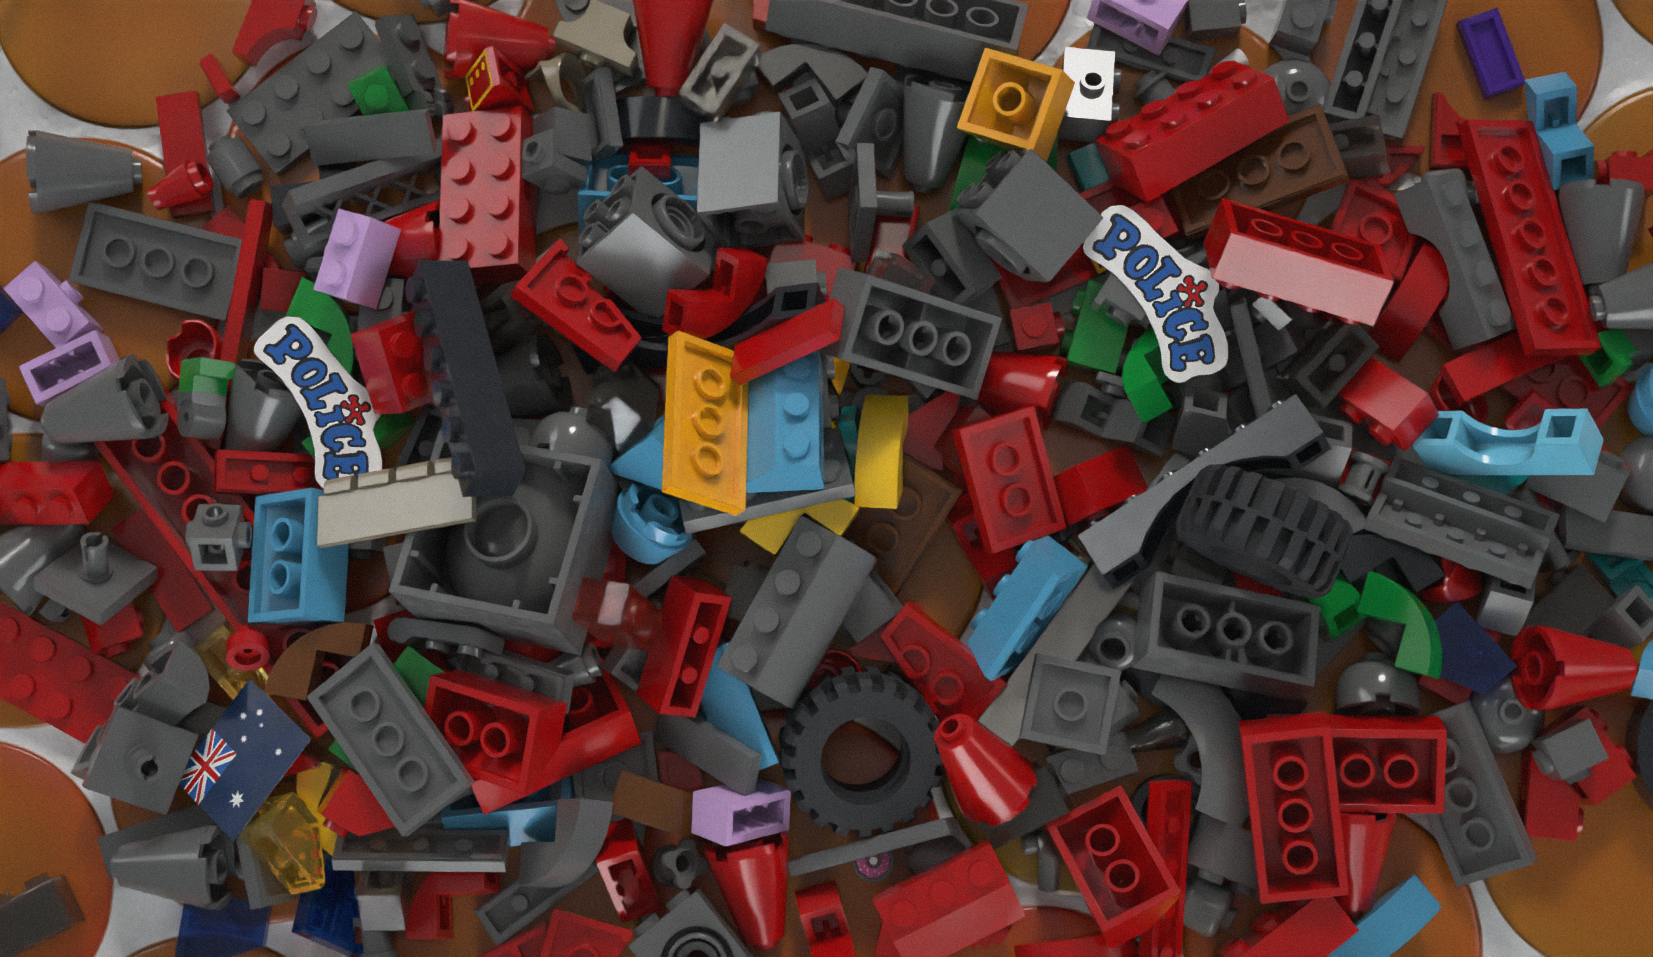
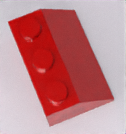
M458 669L430 675L425 711L471 777L525 795L530 793L560 745L567 702Z
M1122 786L1045 824L1056 850L1110 950L1148 931L1182 896L1179 887Z
M987 839L872 897L873 903L901 957H947L1026 916L995 851Z

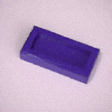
M1498 8L1465 18L1456 23V28L1484 100L1525 85V78Z

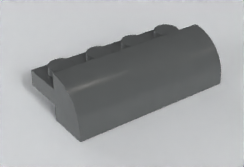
M1358 0L1329 88L1328 103L1324 110L1328 123L1340 130L1362 137L1363 133L1400 143L1403 142L1448 0Z
M1395 456L1384 477L1380 493L1367 516L1364 529L1375 532L1384 538L1394 539L1419 548L1425 553L1435 554L1460 563L1464 567L1493 575L1508 583L1531 589L1560 514Z
M801 515L716 667L772 699L794 709L878 559L857 545Z

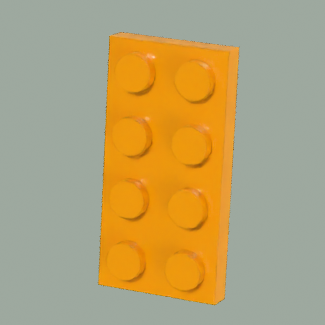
M676 331L668 337L662 492L736 516L746 510L749 382L739 386L730 378L734 355L733 350L681 331Z

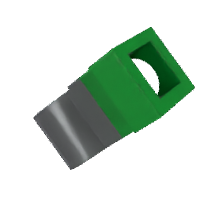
M1614 328L1599 332L1598 337L1602 348L1592 354H1578L1601 388L1612 384L1626 370H1638L1653 357V329Z
M202 357L181 360L177 426L182 436L207 440H217L221 437L226 424L225 403L228 380H233L236 363Z

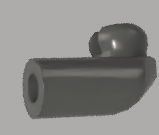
M1037 829L1035 832H1024L1021 835L1022 852L1025 855L1036 854L1038 859V889L1043 892L1059 890V856L1045 832Z

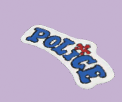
M1117 205L1103 211L1101 214L1103 219L1085 239L1083 245L1084 253L1115 274L1143 307L1159 342L1162 367L1165 375L1171 381L1181 383L1197 375H1210L1220 371L1227 363L1228 343L1225 332L1213 309L1214 300L1219 292V283L1212 279L1211 272L1207 268L1185 259L1160 237L1143 218L1124 205Z
M288 316L279 319L257 340L254 352L261 361L283 380L304 413L315 450V478L318 484L324 489V482L326 480L355 475L358 478L359 474L382 470L381 452L373 431L375 422L381 414H374L367 388L363 387L348 374L308 323L299 317Z

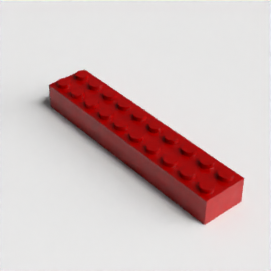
M136 356L135 359H136L137 361H139V360H142L143 358H141V357H139V356ZM161 381L166 400L159 402L161 414L168 412V424L165 432L160 436L149 439L97 441L93 443L233 629L238 632L242 626H253L256 631L263 633L268 638L270 659L263 666V669L269 675L277 660L291 644L305 634L327 625L300 626L248 623L255 503L248 495L214 494L215 451L212 447L205 446V439L185 437L179 433L177 426L178 402ZM199 504L242 505L244 522H250L252 540L250 547L243 550L238 571L194 570L191 550L186 544V526L189 521L194 520ZM325 651L318 687L355 657ZM285 697L316 739H327L332 735L310 701Z

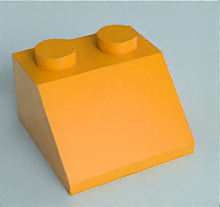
M985 48L957 128L1006 150L1032 149L1047 162L1075 82L1062 69Z

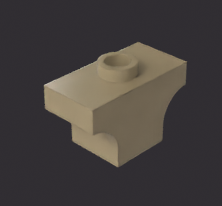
M591 0L585 14L581 18L572 22L559 20L553 34L557 46L579 55L578 60L594 69L602 66L611 67V69L632 78L639 65L636 52L627 46L628 37L634 26L629 13L600 1Z

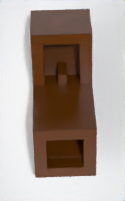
M356 622L336 623L320 627L300 637L283 652L275 663L266 681L263 693L309 701L307 696L318 688L325 651L356 657L370 645L374 626Z
M621 771L611 802H613L612 813L676 835L712 844L713 841L691 833L693 792L680 790L636 773Z

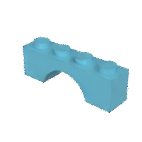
M1587 408L1545 409L1542 421L1536 426L1524 430H1503L1490 427L1476 421L1464 411H1438L1439 416L1413 443V448L1425 467L1447 475H1594L1604 439Z

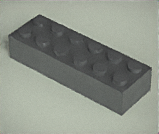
M770 0L765 30L778 33L787 38L795 37L815 42L826 48H838L858 53L866 58H878L898 63L906 68H918L938 73L946 78H958L973 82L985 48L1016 56L1029 4L1014 0Z

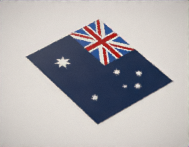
M251 678L189 758L179 782L181 787L233 842L311 740L266 693H263L264 691Z

